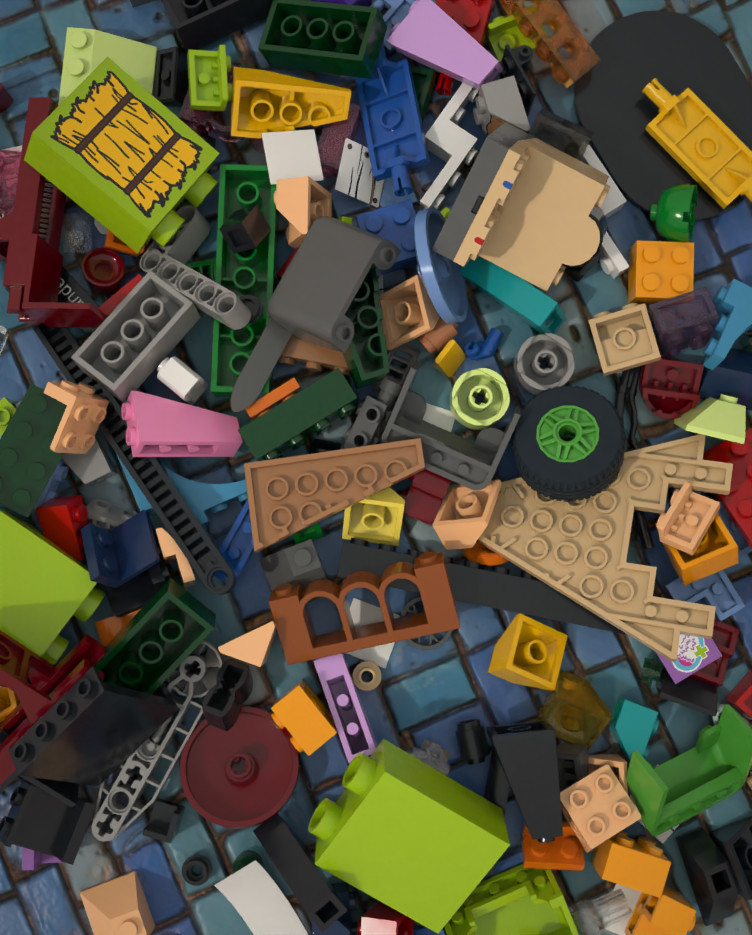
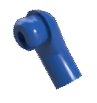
M491 328L485 341L477 343L471 341L466 344L465 353L467 357L475 361L492 357L504 334L495 328Z

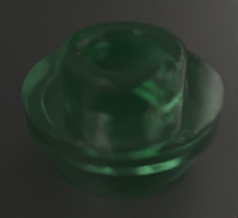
M657 657L652 659L645 658L640 680L647 682L648 686H651L652 681H659L662 665L656 663Z

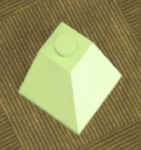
M721 394L719 399L709 397L696 405L695 408H691L682 414L680 418H676L674 424L686 431L744 444L746 406L738 404V398Z

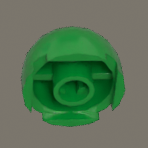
M673 185L661 193L658 203H652L650 219L651 221H656L657 231L661 236L675 242H690L692 240L696 221L694 211L695 206H697V185Z

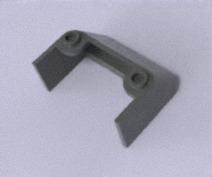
M416 362L410 368L382 435V443L421 438L425 469L472 490L486 488L491 482L521 416V407L516 405L505 431L496 427H487L479 432L475 442L469 441L422 420L427 409L426 401L420 394L411 391L421 366L420 363Z

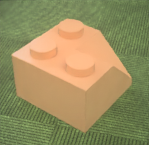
M309 176L277 180L274 203L276 209L289 221V225L286 228V239L288 245L296 249V247L299 248L316 218L320 216L331 217L332 194Z

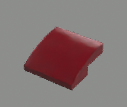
M714 619L712 639L722 656L690 676L716 687L722 686L728 660L734 656L740 629Z

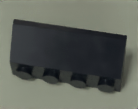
M161 0L184 50L188 53V49H200L268 17L273 0Z

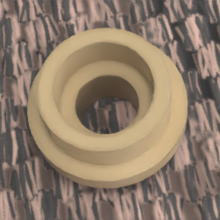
M364 661L355 667L352 677L354 684L359 689L370 691L380 684L382 675L380 668L375 663ZM364 671H370L373 675V678L368 682L364 681L361 677Z

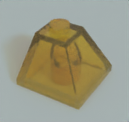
M560 670L556 688L553 691L548 690L536 721L545 720L555 729V738L570 744L586 745L588 752L610 722L612 714L588 680Z

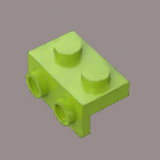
M219 44L217 51L188 49L190 110L225 111L228 101H232L233 97L232 83L227 82V73L231 72V56L226 55L225 45Z

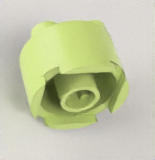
M478 368L462 374L455 382L450 394V410L455 419L467 428L482 430L491 427L502 418L508 409L510 395L507 384L501 375L491 369ZM480 393L484 396L483 401L485 403L477 405L474 403L475 398L473 396L477 397Z

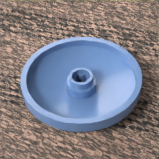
M429 207L418 211L415 217L414 236L418 263L417 270L439 316L444 322L451 325L464 321L467 316L468 294L466 279L459 273L461 268L459 264L432 250L446 220L438 209Z

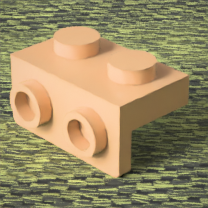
M685 481L680 490L676 489L670 501L671 506L667 513L663 512L660 515L656 528L659 531L660 542L694 555L720 509V502L692 492V484Z

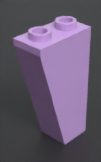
M416 0L411 5L409 14L405 19L391 29L387 42L396 52L480 90L482 84L494 81L503 71L500 62L432 0Z
M344 654L323 657L313 661L348 763L350 764L352 759L360 752L370 757L378 744Z

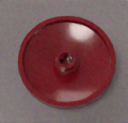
M240 706L239 717L234 726L228 731L209 725L205 718L193 730L188 741H186L180 760L181 784L189 803L205 819L226 828L242 829L254 827L274 817L291 798L299 776L298 751L290 741L292 737L286 727L281 729L274 722L270 713L250 706Z

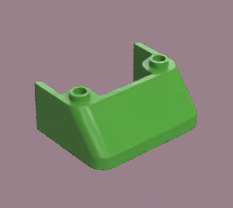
M727 704L723 708L719 723L714 726L708 725L698 733V740L694 748L654 768L638 750L632 753L626 781L636 807L641 814L643 824L652 836H658L732 796L743 787L752 766V728Z

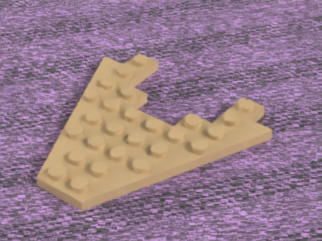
M699 434L625 452L620 472L617 473V477L613 479V482L606 489H603L601 493L580 501L572 502L568 500V502H565L564 500L557 501V499L552 500L550 497H544L542 494L540 495L537 491L531 489V486H528L522 477L502 482L488 526L478 540L482 545L500 554L503 558L663 657L676 662L680 634L707 639L712 638L716 606L653 596L657 567L626 562L634 510L662 514L665 512L668 487L681 489L685 481L692 484V490L729 495L733 464L703 460L706 435Z

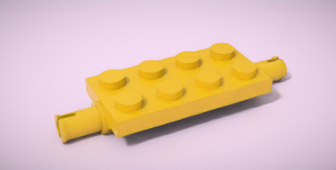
M654 78L651 81L652 83H648L642 92L659 108V114L647 125L645 130L723 209L739 194L741 196L745 195L752 202V151L689 88L678 96L676 94L672 96L658 79Z

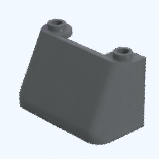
M320 216L312 223L268 303L269 314L301 341L345 353L354 337V325L345 316V313L371 266L373 265L380 270H388L397 260L401 250L390 240L336 218Z

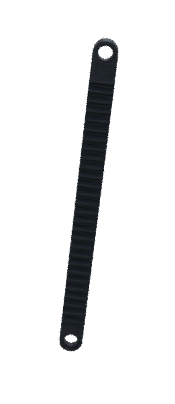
M41 323V325H30L67 381L76 385L79 382L88 384L96 389L95 394L109 400L106 416L98 427L205 587L210 592L218 595L230 593L236 585L234 570L219 550L218 545L213 541L211 535L206 531L205 526L200 522L192 507L187 503L186 498L181 494L173 479L168 475L157 457L132 456L131 446H128L126 443L127 422L122 419V405L114 395L85 374L72 360V355L82 345L77 341L70 328L48 327L44 323ZM219 571H225L228 575V582L222 588H216L213 584V576Z

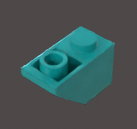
M619 696L609 724L628 763H630L632 753L636 750L646 760L649 754V746L647 744L650 735L655 734L659 725L658 712Z

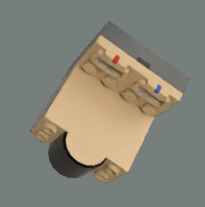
M505 122L486 137L432 250L463 267L470 259L475 261L480 256L547 292L551 284L557 286L566 267H582L591 262L599 253L607 230L606 217L600 207L611 187L606 184L609 176Z

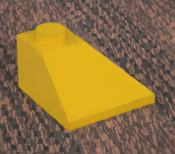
M519 613L514 617L495 644L488 673L510 683L553 691L556 688L568 635Z

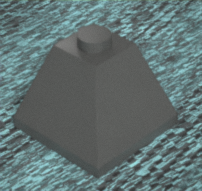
M313 539L260 559L271 592L277 586L285 583L292 585L301 584L303 591L313 581L328 580ZM314 597L310 599L308 602L314 601L322 597Z

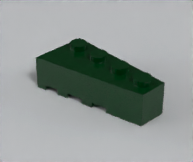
M373 265L345 313V316L354 325V337L346 352L343 353L356 389L380 382L390 372L386 339L382 325L383 314L382 308H380L378 293L379 282L376 276V268Z

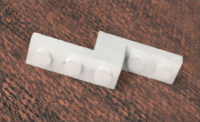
M465 83L461 84L425 135L427 150L447 164L420 200L419 210L429 207L439 209L446 199L445 191L449 186L452 188L456 186L462 176L460 170L465 164L469 166L478 153L475 150L478 139L458 126L466 113L465 106L469 101L473 103L480 91Z
M581 131L570 137L566 146L567 154L609 176L606 183L611 186L600 208L593 207L589 217L596 222L600 231V243L596 251L601 254L600 265L606 274H611L613 279H616L629 268V265L601 222L620 211L627 201Z

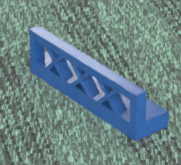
M248 499L219 549L234 570L236 583L254 552ZM225 571L215 573L214 576L225 583L228 582V575Z

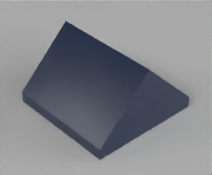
M731 348L725 359L714 370L704 366L698 391L701 395L700 399L706 400L709 397L719 399L721 394L738 398L737 403L746 406V410L751 411L752 353Z

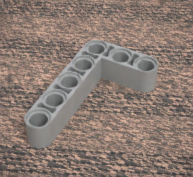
M187 204L180 207L176 213L186 221L165 247H162L155 240L140 259V268L146 274L149 271L154 273L192 301L196 308L231 329L237 330L245 327L251 319L249 308L232 291L185 265L208 236L211 226L193 205Z

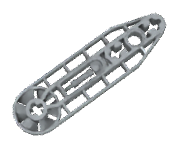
M203 640L191 653V656H188L179 665V670H175L167 678L168 682L164 681L161 684L167 686L178 708L181 709L162 744L158 743L169 722H171L173 715L157 729L151 739L148 738L128 757L127 761L125 760L119 766L122 770L113 786L107 785L108 778L100 785L91 826L92 833L97 840L104 842L118 837L160 795L182 755L186 741H188L193 730L198 726L204 715L202 710L203 702L196 698L205 696L216 684L218 671L225 663L222 653L212 642ZM205 645H207L209 649L205 655H202L201 652ZM198 662L200 666L197 668H201V672L193 674L190 671L193 669L190 668V664ZM176 691L179 695L187 697L186 700L180 699L174 692ZM193 704L201 708V711L191 729H189L182 722ZM177 731H180L187 736L178 753L174 755L167 749ZM164 757L173 762L161 782L153 774ZM138 766L139 768H141L139 771V774L141 776L137 778L133 783H130L129 781H131L136 774V770L134 768ZM149 783L158 789L152 800L144 806L139 800ZM119 792L127 794L129 798L128 805L119 802ZM134 810L138 811V813L127 823L132 812ZM113 814H117L110 823L112 829H107L108 823L106 820Z

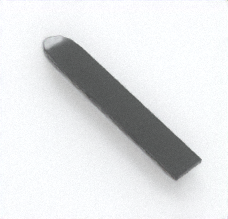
M272 317L269 319L232 389L230 405L233 412L237 413L245 410L256 400L292 335L290 331Z

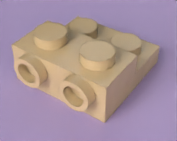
M631 303L623 306L620 311L614 313L609 311L601 312L594 315V319L588 320L604 376L661 360L645 303L641 305Z

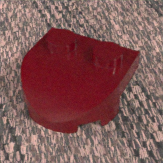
M661 357L659 361L643 365L639 391L647 408L654 415L664 419L680 418L682 414L691 408H695L701 396L698 391L704 369L703 363Z

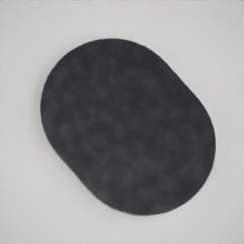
M644 11L625 16L613 22L591 41L580 60L575 74L573 103L578 123L585 137L623 196L635 207H640L651 214L652 203H658L661 193L666 188L677 184L697 185L698 191L697 206H695L694 215H696L695 222L707 221L727 213L741 203L746 196L739 194L723 209L645 130L647 125L659 114V108L642 90L648 83H652L651 81L654 78H657L672 96L674 94L678 96L689 88L752 151V87L724 42L707 26L693 18L669 11Z

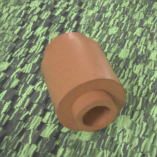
M439 317L434 329L417 337L416 340L432 355L435 351L440 352L450 340L458 335L456 328L459 325L457 323L449 325Z

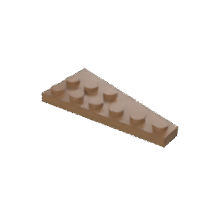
M421 438L244 463L254 552L257 553L424 470L425 463Z

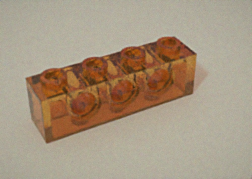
M501 0V5L505 12L514 16L519 23L518 28L522 35L531 39L536 46L535 51L541 60L549 63L553 69L554 78L560 84H564L566 88L601 61L557 0ZM524 2H532L536 7V12H529L525 8ZM542 25L550 26L553 30V35H546L542 31ZM559 48L567 49L570 53V59L561 57Z

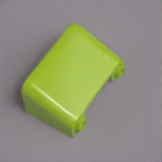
M523 864L480 882L444 926L447 935H579L551 869L523 868Z

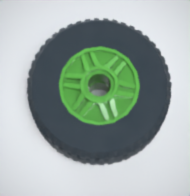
M564 385L559 388L554 387L553 389L549 388L546 392L542 391L540 394L535 395L534 398L528 400L529 402L525 403L524 408L520 410L521 416L511 436L515 464L526 484L544 497H550L552 500L557 499V501L564 500L565 502H568V500L574 502L584 498L588 499L590 496H595L597 493H601L603 489H606L613 482V479L617 477V473L620 472L625 453L624 423L616 407L606 397L600 396V393L593 392L591 389L587 390L585 387H572V385Z

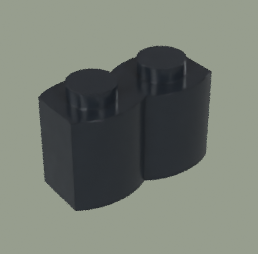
M228 659L219 669L216 684L207 692L202 705L203 713L209 725L228 731L236 723L240 714V705L248 699L253 689V679L248 665Z

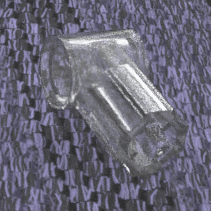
M621 888L593 901L591 899L581 900L569 908L579 935H601L606 927L633 915Z

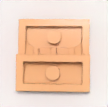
M162 527L157 528L156 534L165 564L176 561L184 588L195 585V577L187 558L175 540Z

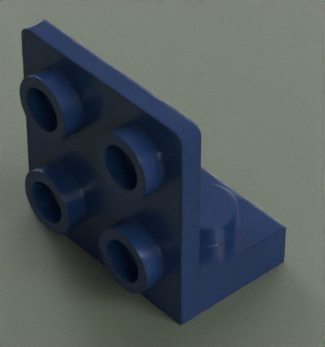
M142 510L111 531L90 523L81 528L90 581L117 588L160 561L148 511Z

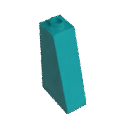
M480 256L475 261L470 259L464 267L460 265L459 273L468 282L540 334H555L567 318L558 302L522 278Z

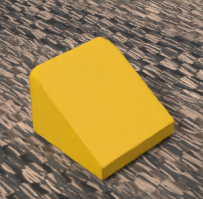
M452 339L434 360V367L450 378L463 363L466 355L457 342Z

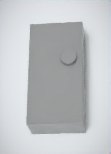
M149 271L71 358L85 374L121 402H126L130 392L136 391L201 317L192 301Z

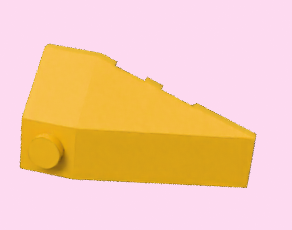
M234 67L231 136L260 139L262 138L261 133L295 131V128L308 125L315 127L348 119L351 89L266 70Z

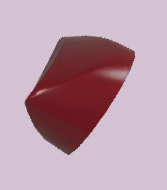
M96 248L89 251L83 257L81 263L82 273L90 284L112 295L123 287L125 266L118 253L108 248Z

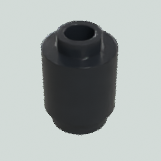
M471 719L457 723L458 730L455 733L461 760H467L469 765L484 762L485 756L489 755L490 752L485 729L480 724V719Z

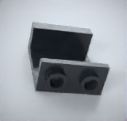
M22 780L20 787L17 786L11 795L10 804L12 806L8 816H4L0 822V842L8 847H11L13 844L52 855L61 862L73 865L96 805L78 797L77 804L72 808L34 784Z

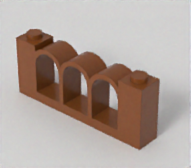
M429 551L422 553L418 558H414V564L408 562L391 564L382 572L380 578L368 571H356L349 574L342 581L341 587L329 580L313 581L303 591L301 584H281L272 590L268 601L287 665L460 628L459 613L443 552ZM396 579H408L415 583L420 591L425 612L394 619L386 591L387 585ZM355 588H366L374 592L379 600L384 621L355 627L346 598L347 593ZM314 597L331 599L338 608L344 630L316 636L306 603Z

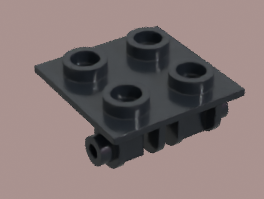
M507 44L501 62L503 71L499 74V77L503 79L514 75L528 117L536 96V92L527 78L533 50L527 45L511 50L509 44Z

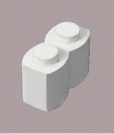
M176 356L165 358L157 368V378L189 405L195 404L208 388V383Z

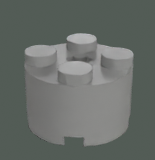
M552 333L539 334L528 338L518 350L513 361V376L517 383L525 391L534 395L540 394L542 391L546 392L549 388L553 389L554 387L559 388L571 378L575 368V361L569 343L562 337ZM542 360L548 362L546 364L547 368L544 370L539 367Z

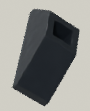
M701 827L675 837L704 925L709 926L731 916L739 890L728 859Z

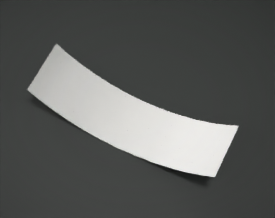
M256 860L214 885L234 906L253 935H308L283 892Z

